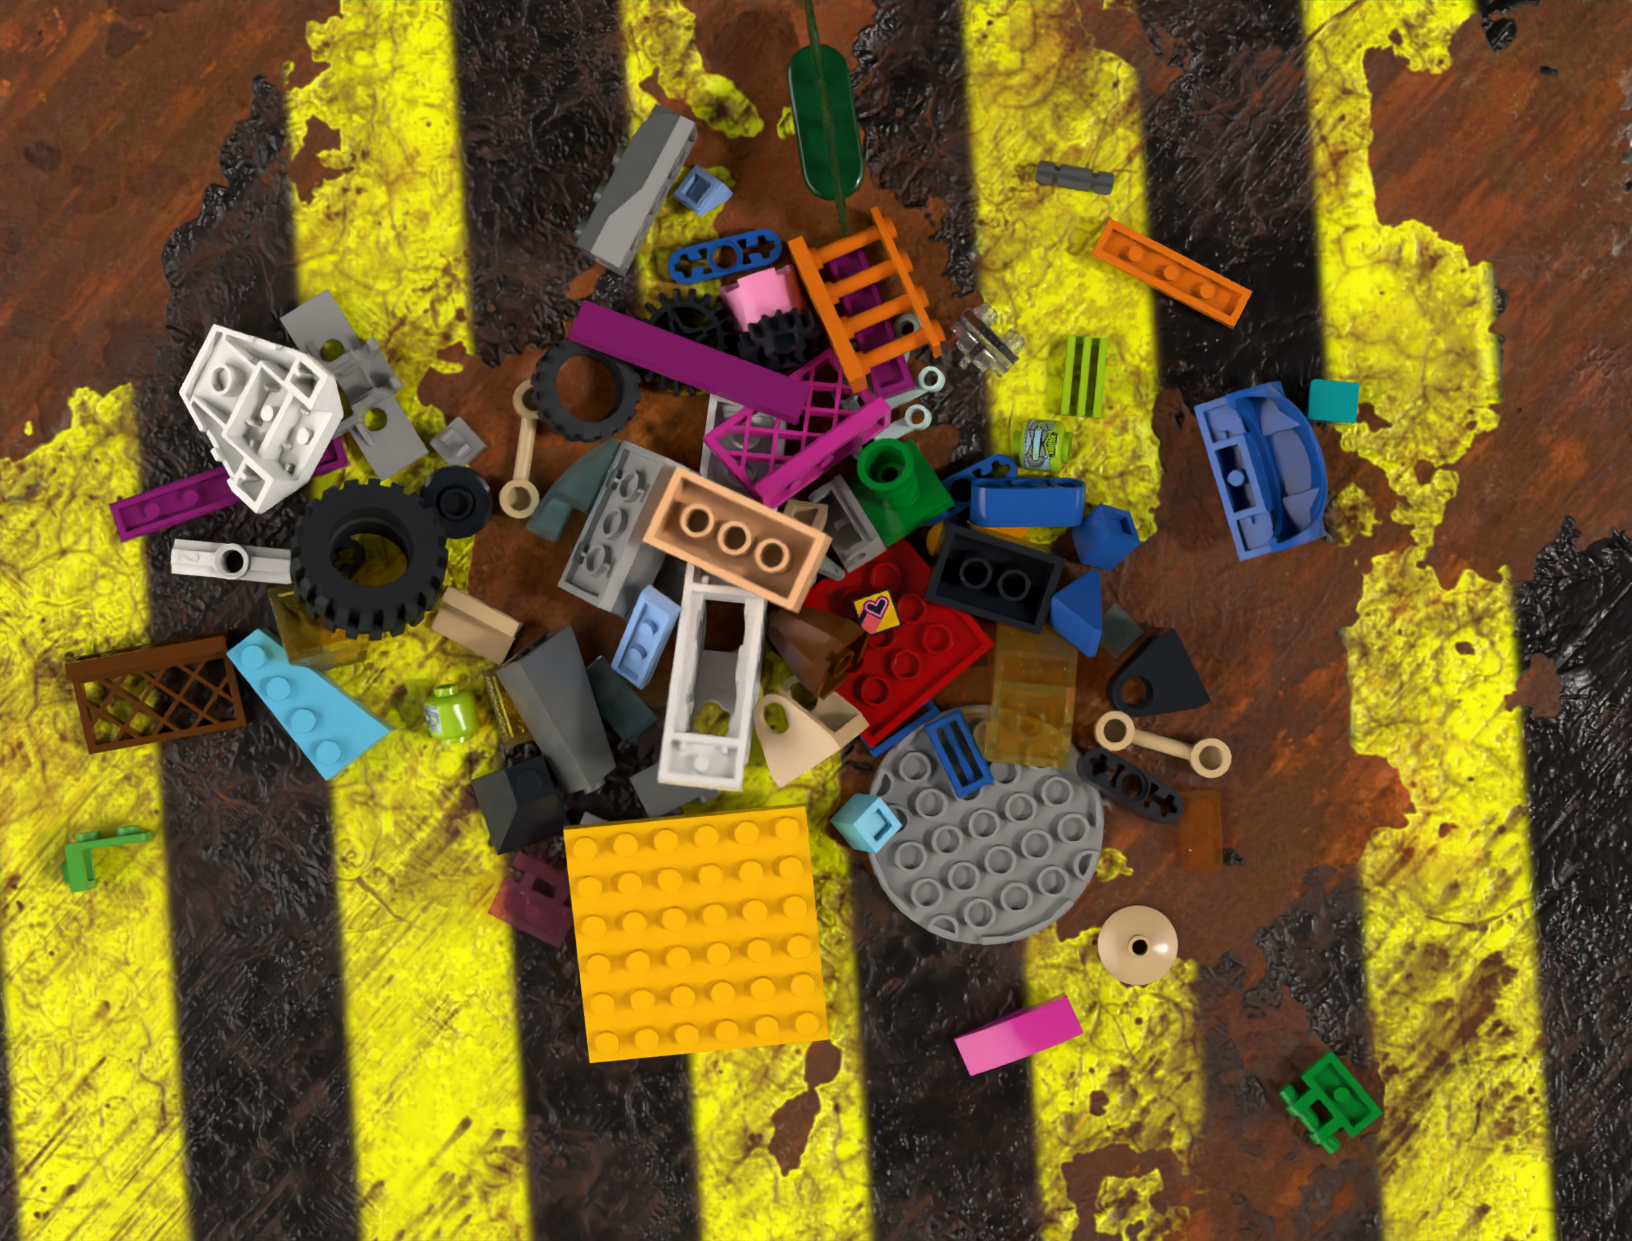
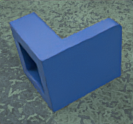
M1101 503L1083 519L1081 525L1076 526L1071 532L1080 563L1104 570H1112L1141 544L1131 513Z

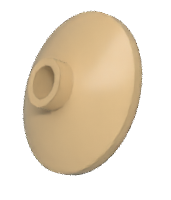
M1131 905L1117 910L1105 921L1099 933L1098 953L1101 962L1114 978L1123 983L1145 985L1155 982L1170 970L1177 956L1178 940L1173 925L1161 912L1148 906ZM1136 940H1144L1147 945L1146 950L1141 954L1134 953L1132 950L1133 943Z

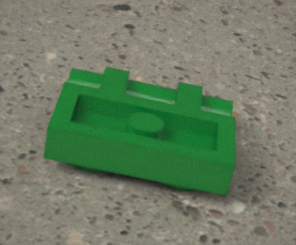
M1330 1049L1298 1074L1308 1085V1088L1298 1093L1290 1083H1287L1277 1092L1285 1101V1109L1289 1114L1300 1119L1309 1130V1138L1315 1145L1320 1144L1329 1155L1337 1151L1341 1146L1340 1142L1333 1135L1339 1128L1343 1127L1353 1139L1383 1114ZM1318 1099L1331 1113L1323 1121L1310 1108Z

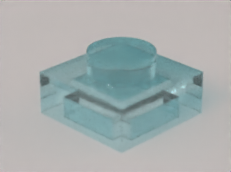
M1113 603L1102 614V634L1099 644L1113 659H1117L1144 630L1117 603Z

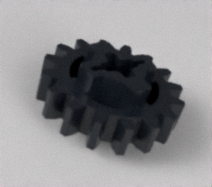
M792 308L789 312L783 314L781 309H777L775 316L769 317L763 314L757 323L750 322L747 324L749 332H741L739 334L741 341L737 343L741 359L774 372L780 370L781 374L785 375L788 368L794 367L798 370L806 361L809 362L814 359L813 353L822 352L824 350L822 343L826 342V337L819 317L817 315L812 317L810 310H805L799 314L797 308Z

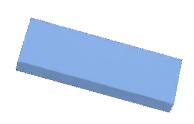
M649 584L640 593L610 667L642 690L650 683L681 611V607Z

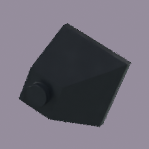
M544 755L471 780L497 855L563 833L564 826H572L555 775Z

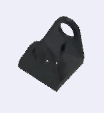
M1164 628L1150 635L1110 676L1106 684V697L1109 704L1116 711H1121L1133 717L1197 709L1211 702L1174 628ZM1137 676L1145 685V696L1139 704L1130 707L1123 700L1122 688L1126 681Z

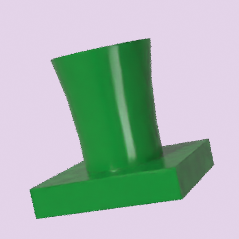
M893 438L873 441L861 452L857 462V473L845 480L886 547L891 546L955 505L912 438L905 443Z

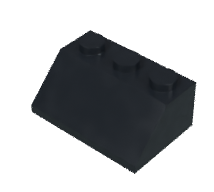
M946 516L934 551L924 599L1040 635L1065 562V557L1059 550Z

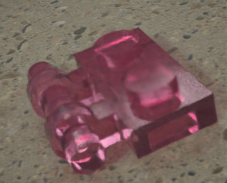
M518 851L512 866L524 871L525 874L521 882L509 876L504 878L488 914L560 948L574 921L572 907L564 904L568 895L571 894L568 870L566 873H563L544 864L545 859L534 855L532 858ZM537 878L558 888L553 898L532 888Z

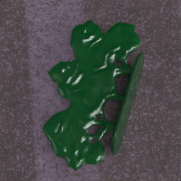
M805 0L806 24L811 45L801 48L794 54L787 67V86L801 172L806 187L815 196L826 201H835L838 210V222L841 225L842 234L846 238L845 198L850 197L860 188L865 173L850 70L846 59L837 49L826 44H820L819 30L812 0Z

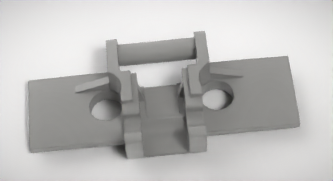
M328 289L280 318L299 351L310 354L332 373L350 401L349 405L353 410V415L345 420L341 419L331 439H335L350 431L374 472L381 479V482L429 453L394 394L404 389L403 382L398 375H395L386 361L375 337L366 340L365 345H362ZM333 340L340 341L345 348V353L335 361L327 362L323 356L324 346ZM374 408L382 409L387 416L385 427L379 431H371L365 424L366 414Z

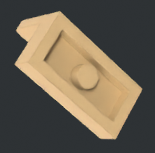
M448 586L441 599L444 603L431 626L432 630L496 664H502L524 623L454 586Z

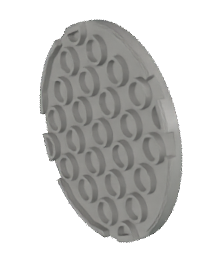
M984 704L962 706L943 711L896 743L879 765L868 795L879 796L903 825L877 853L868 852L873 871L890 900L902 913L927 931L956 942L960 941L971 944L991 945L1016 941L1045 929L1062 917L1074 905V902L1082 894L1087 884L1090 883L1101 855L1104 813L1100 791L1082 781L1078 776L1076 762L1081 754L1079 750L1056 728L1036 716L1011 707ZM960 708L995 780L961 798L957 797L923 726ZM957 721L950 722L949 725L976 780L983 778ZM942 727L935 729L961 786L968 785L969 783Z

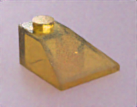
M346 571L339 572L343 577L349 580ZM294 583L267 589L289 665L327 671L366 661L369 644L366 634H358L357 640L345 638L346 631L337 628L334 633L323 628L324 619L319 617L317 620H313L305 612L306 602H298L294 593Z

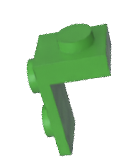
M140 825L115 828L117 836L101 838L100 830L76 834V842L64 845L66 860L62 862L63 878L66 884H70L71 893L87 891L97 887L92 849L153 839V831L141 832Z

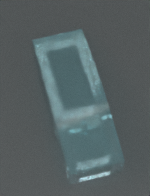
M611 437L571 465L552 485L537 505L525 529L549 541L558 543L574 508L587 514L590 513L622 441Z

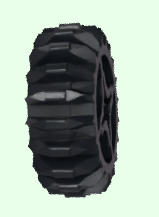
M678 288L673 289L675 301L668 303L666 296L660 293L658 300L662 307L656 310L653 304L647 302L645 308L652 315L648 320L640 315L636 317L637 320L655 327L666 318L671 333L678 335L675 329V325H678L681 332L687 338L694 336L696 342L700 344L717 334V350L729 355L738 354L737 347L727 345V341L738 338V332L733 330L725 332L724 330L725 327L730 326L734 322V319L731 315L719 319L718 316L725 307L720 302L712 309H709L708 306L711 303L712 296L708 293L703 296L700 303L695 302L697 293L692 288L689 289L688 300H682L681 292ZM676 312H696L706 317L711 323L696 328H688L682 324ZM635 365L638 370L645 369L643 367ZM651 370L644 377L648 383L654 381L657 376L661 377L657 387L660 392H664L670 382L674 384L672 389L673 396H680L682 385L688 386L690 397L696 396L695 387Z

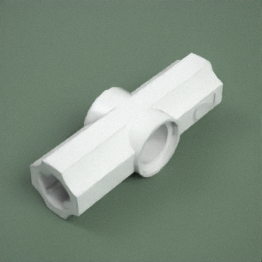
M175 539L172 548L171 565L173 574L294 585L295 583L290 579V549ZM233 551L241 553L244 560L243 567L236 573H232L226 565L227 556Z

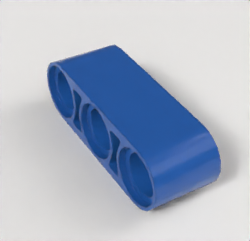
M1064 477L975 479L972 481L969 522L976 526L991 528L1079 526L1083 523L1086 483L1079 479Z

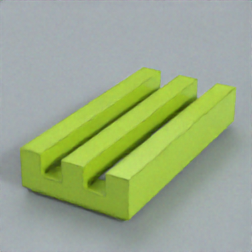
M1068 334L1060 415L1094 419L1101 418L1108 338L1081 337ZM1075 345H1082L1077 408H1070ZM1091 346L1098 347L1093 405L1092 410L1086 409Z

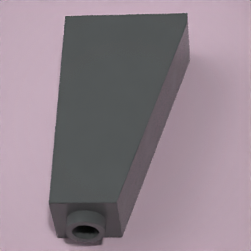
M570 624L543 633L497 668L495 673L565 793L569 794L583 790L585 794H588L605 784L606 781L603 777L611 772L616 765L574 631Z

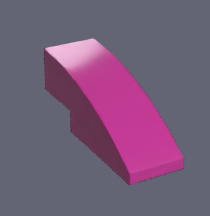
M1063 992L1028 1008L1026 1006L958 1036L954 1040L969 1074L972 1076L1050 1048L1083 1034V1030L1066 993Z

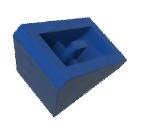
M1099 570L1089 571L1054 594L1046 622L1088 657L1096 656L1102 634Z

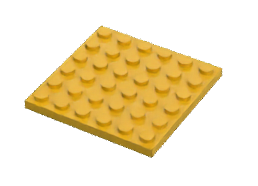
M806 803L564 826L563 831L590 1063L829 1040Z

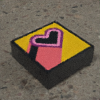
M890 588L851 601L860 627L871 634L870 637L902 626Z

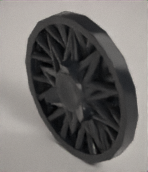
M457 464L441 467L430 474L421 486L419 495L424 499L423 509L425 510L428 507L434 509L439 517L437 526L444 527L447 538L451 539L471 537L482 530L491 518L494 505L491 487L484 476L470 467Z

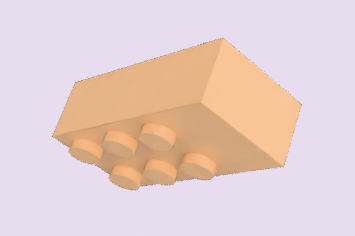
M677 466L643 541L798 613L832 542V538L827 534Z

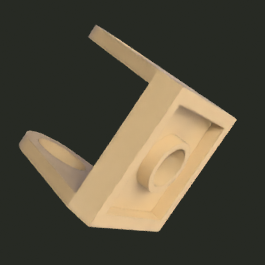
M795 674L784 682L780 693L773 692L765 695L756 703L753 710V721L771 776L780 789L842 749L869 726L862 713L835 691L825 700L818 697L817 705L813 710L807 711L791 698L793 685L800 682ZM779 703L783 705L789 724L788 730L782 732L775 731L766 724L764 709L767 704Z

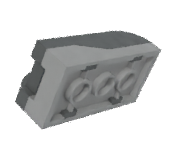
M655 104L647 120L642 123L629 144L622 143L612 161V165L615 166L612 177L609 181L603 179L594 194L593 201L596 202V207L590 217L584 215L575 230L574 237L578 238L576 246L581 249L580 253L583 256L625 277L698 138L695 122L661 105Z
M623 439L557 586L601 609L626 618L629 610L636 606L641 591L649 584L652 586L656 575L663 567L667 552L644 542L643 538L677 466L699 476H702V474Z

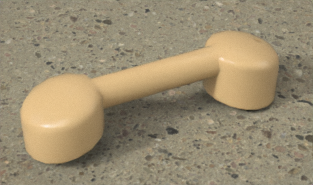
M531 379L522 382L515 389L512 397L513 407L522 419L513 480L507 482L501 488L498 496L502 511L507 516L515 519H523L532 515L539 505V493L536 487L529 482L537 420L539 419L537 404L533 405L531 400V393L534 390V386L530 385Z
M1110 710L1104 712L1094 723L1093 734L1095 740L1101 747L1107 750L1118 751L1126 748L1129 744H1134L1187 759L1191 768L1197 774L1208 778L1222 776L1231 765L1232 755L1230 749L1224 742L1216 738H1203L1192 745L1134 728L1130 717L1121 711Z

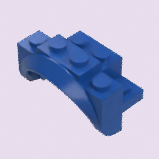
M1281 381L1269 382L1224 395L1222 398L1194 406L1240 561L1284 550L1326 536L1322 519L1327 501L1328 483L1323 453L1310 423L1303 413L1285 396ZM1244 422H1245V424L1247 425V427H1248V429H1249V431H1250V432H1248V433H1247V431H1246ZM1270 510L1274 512V522Z

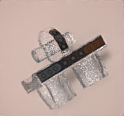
M983 302L972 310L968 307L950 329L960 338L955 346L966 355L958 363L963 370L973 362L982 372L989 367L1001 379L1020 359L1018 354L1025 345L1026 340L1016 330L1011 328L1000 338L990 328L999 316L997 311L987 302Z

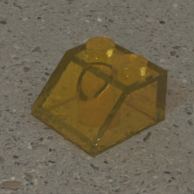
M994 679L987 715L983 753L985 760L1067 769L1076 688Z

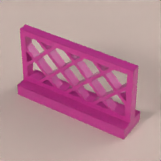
M830 347L788 376L812 386L806 406H804L801 415H805L803 432L780 429L781 420L778 418L775 419L774 429L751 427L752 417L759 411L744 407L703 436V441L750 494L754 501L774 510L890 426L891 407L881 396L876 399L869 389L854 394L858 395L866 403L856 411L839 409L841 394L853 395L849 384H842L843 379L846 382L847 380L834 351ZM829 363L839 374L838 383L815 382V372ZM813 391L836 393L835 408L811 407ZM810 416L833 418L832 428L824 434L808 432ZM727 434L744 435L742 451L725 450L718 441ZM750 436L773 438L771 454L748 452ZM778 439L801 441V449L794 456L776 455ZM735 460L741 461V465L739 466ZM746 461L769 463V473L754 483L745 473ZM775 464H779V465H780V466H778L776 469H774Z

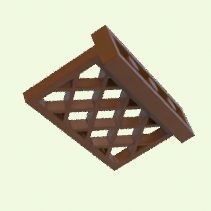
M231 629L76 656L65 664L68 680L72 679L88 753L95 754L247 726L248 720L237 669L226 654L232 649L234 644ZM223 658L227 675L220 685L199 673L207 661ZM200 662L196 669L187 665ZM177 666L191 675L181 692L160 680L167 668ZM161 669L156 677L148 672ZM139 674L151 682L141 700L121 687L128 675ZM121 676L117 684L109 679ZM195 679L215 691L204 708L184 696ZM99 681L112 690L102 706L87 698L84 683ZM227 682H229L231 693L224 689ZM155 686L175 698V701L165 715L145 703ZM116 693L136 705L126 722L105 710ZM219 694L233 703L236 718L221 720L208 711ZM179 702L200 714L192 726L181 727L169 719ZM90 709L97 713L93 720ZM140 709L160 721L153 733L142 734L130 726V723ZM101 716L121 728L114 740L97 743L94 726ZM203 717L211 721L210 723L199 724ZM164 724L172 729L159 732ZM124 732L133 736L120 739Z

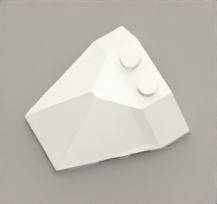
M213 324L179 391L198 429L201 432L207 433L214 446L211 453L215 460L222 462L230 478L227 482L231 490L258 514L264 513L309 482L344 416L335 376L310 354Z

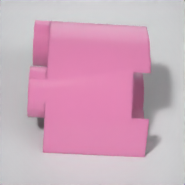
M792 264L778 270L770 268L737 279L738 283L722 286L719 289L727 316L731 315L734 319V322L730 325L731 329L737 331L738 334L749 332L747 324L750 322L757 323L763 314L769 317L775 316L777 309H781L783 314L789 312L792 308H797L799 314L809 310L795 265Z

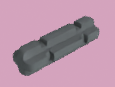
M1042 160L1037 165L1035 180L1041 184L1051 185L1054 182L1057 183L1058 187L1085 192L1093 189L1096 194L1110 195L1114 185V174L1105 171L1093 173V169L1061 164L1059 167L1055 166V162Z

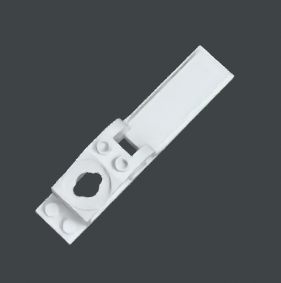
M710 393L705 435L746 406ZM758 412L752 417L751 427L774 429L776 418ZM781 420L780 429L788 430V422ZM727 434L718 442L725 450L742 451L744 435ZM750 436L748 452L771 454L773 438ZM778 439L776 455L784 456L786 439ZM704 443L700 466L701 477L754 501L750 494ZM735 460V462L740 466L741 461ZM746 461L745 473L756 483L769 473L770 464ZM775 464L774 469H776V468H777L778 466H780V465H779V464ZM687 562L658 782L741 792L745 764H748L754 727L753 710L759 698L767 630V599ZM706 599L745 604V633L743 645H740L739 653L703 650L707 616ZM705 703H717L721 709L731 715L729 731L726 732L725 737L705 735L695 728L693 719L701 711V707Z

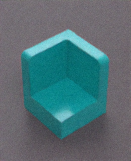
M1322 379L1311 380L1307 411L1303 415L1308 422L1343 426L1356 424L1360 383Z

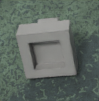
M460 416L430 442L432 447L450 466L456 464L467 466L487 447Z

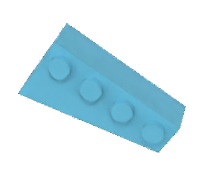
M267 628L255 630L226 653L326 781L338 776L396 730L395 727L372 712L368 706L359 699L354 698L340 687L337 682L314 667L306 658Z

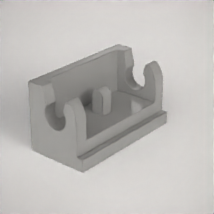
M841 474L833 477V480L812 492L808 499L812 503L828 505V518L823 532L832 538L831 545L847 572L850 573L882 554L886 549Z

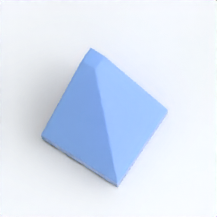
M695 165L673 193L672 197L701 217L729 200L733 192L723 182L698 165Z

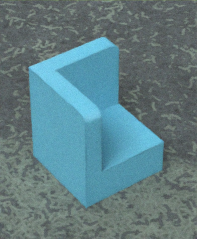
M861 793L854 794L830 819V822L853 849L877 853L903 826L879 796Z

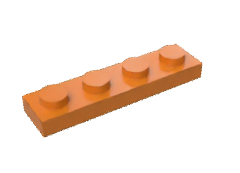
M1111 218L1107 221L1090 256L1231 329L1236 325L1252 294L1251 290Z

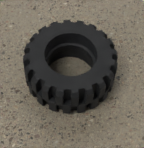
M368 478V484L362 485L358 484L357 479L344 481V489L338 490L336 486H331L323 491L322 501L318 498H313L306 506L305 515L298 518L291 544L290 579L295 582L294 593L298 602H306L305 612L313 620H317L319 617L324 619L323 628L332 633L336 632L337 628L346 631L345 638L357 640L358 634H368L369 641L381 640L382 633L390 632L392 637H396L405 632L407 623L412 627L417 626L424 620L425 611H432L437 603L448 563L449 550L445 547L447 536L444 527L437 526L439 517L434 509L428 507L424 510V499L415 492H412L410 496L403 493V485L392 482L391 487L380 485L381 479ZM375 534L392 541L400 548L406 557L407 568L399 578L390 583L379 586H364L343 577L331 563L330 553L336 544L349 536Z

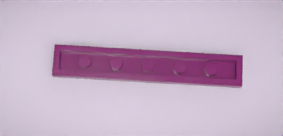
M587 300L583 301L569 333V340L796 426L812 387L804 382Z
M341 436L330 440L310 480L351 466ZM223 465L111 503L109 507L121 542L125 543L243 503V501L231 490L227 482L230 476Z

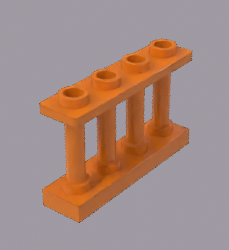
M877 205L869 208L873 225L848 235L846 238H841L818 249L815 246L808 248L803 236L787 242L794 264L853 395L868 389L865 375L871 373L870 368L925 344H928L933 357L937 358L942 356L940 342L945 341L944 333L937 318L929 320L924 309L929 306V301L921 283L913 285L908 274L913 271V266L906 250L901 249L898 251L893 238L898 235L889 214L882 216ZM875 241H881L889 258L888 260L835 283H831L830 280L823 283L818 270L824 268V263ZM896 274L905 294L850 318H847L846 315L839 318L834 307L835 304L839 303V298ZM912 309L921 329L866 353H863L862 350L854 352L849 341L855 338L854 333Z

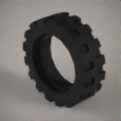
M567 337L549 347L546 353L536 362V373L532 374L530 385L534 386L531 400L533 405L537 404L539 419L542 422L546 421L550 425L548 429L552 433L565 436L567 441L592 443L620 432L627 426L626 423L633 419L637 412V409H635L636 403H639L641 400L642 391H638V384L641 383L639 372L635 373L634 364L571 341ZM578 355L590 356L600 361L610 371L615 384V401L611 410L603 418L596 421H582L572 416L562 406L557 394V375L560 367L568 359Z

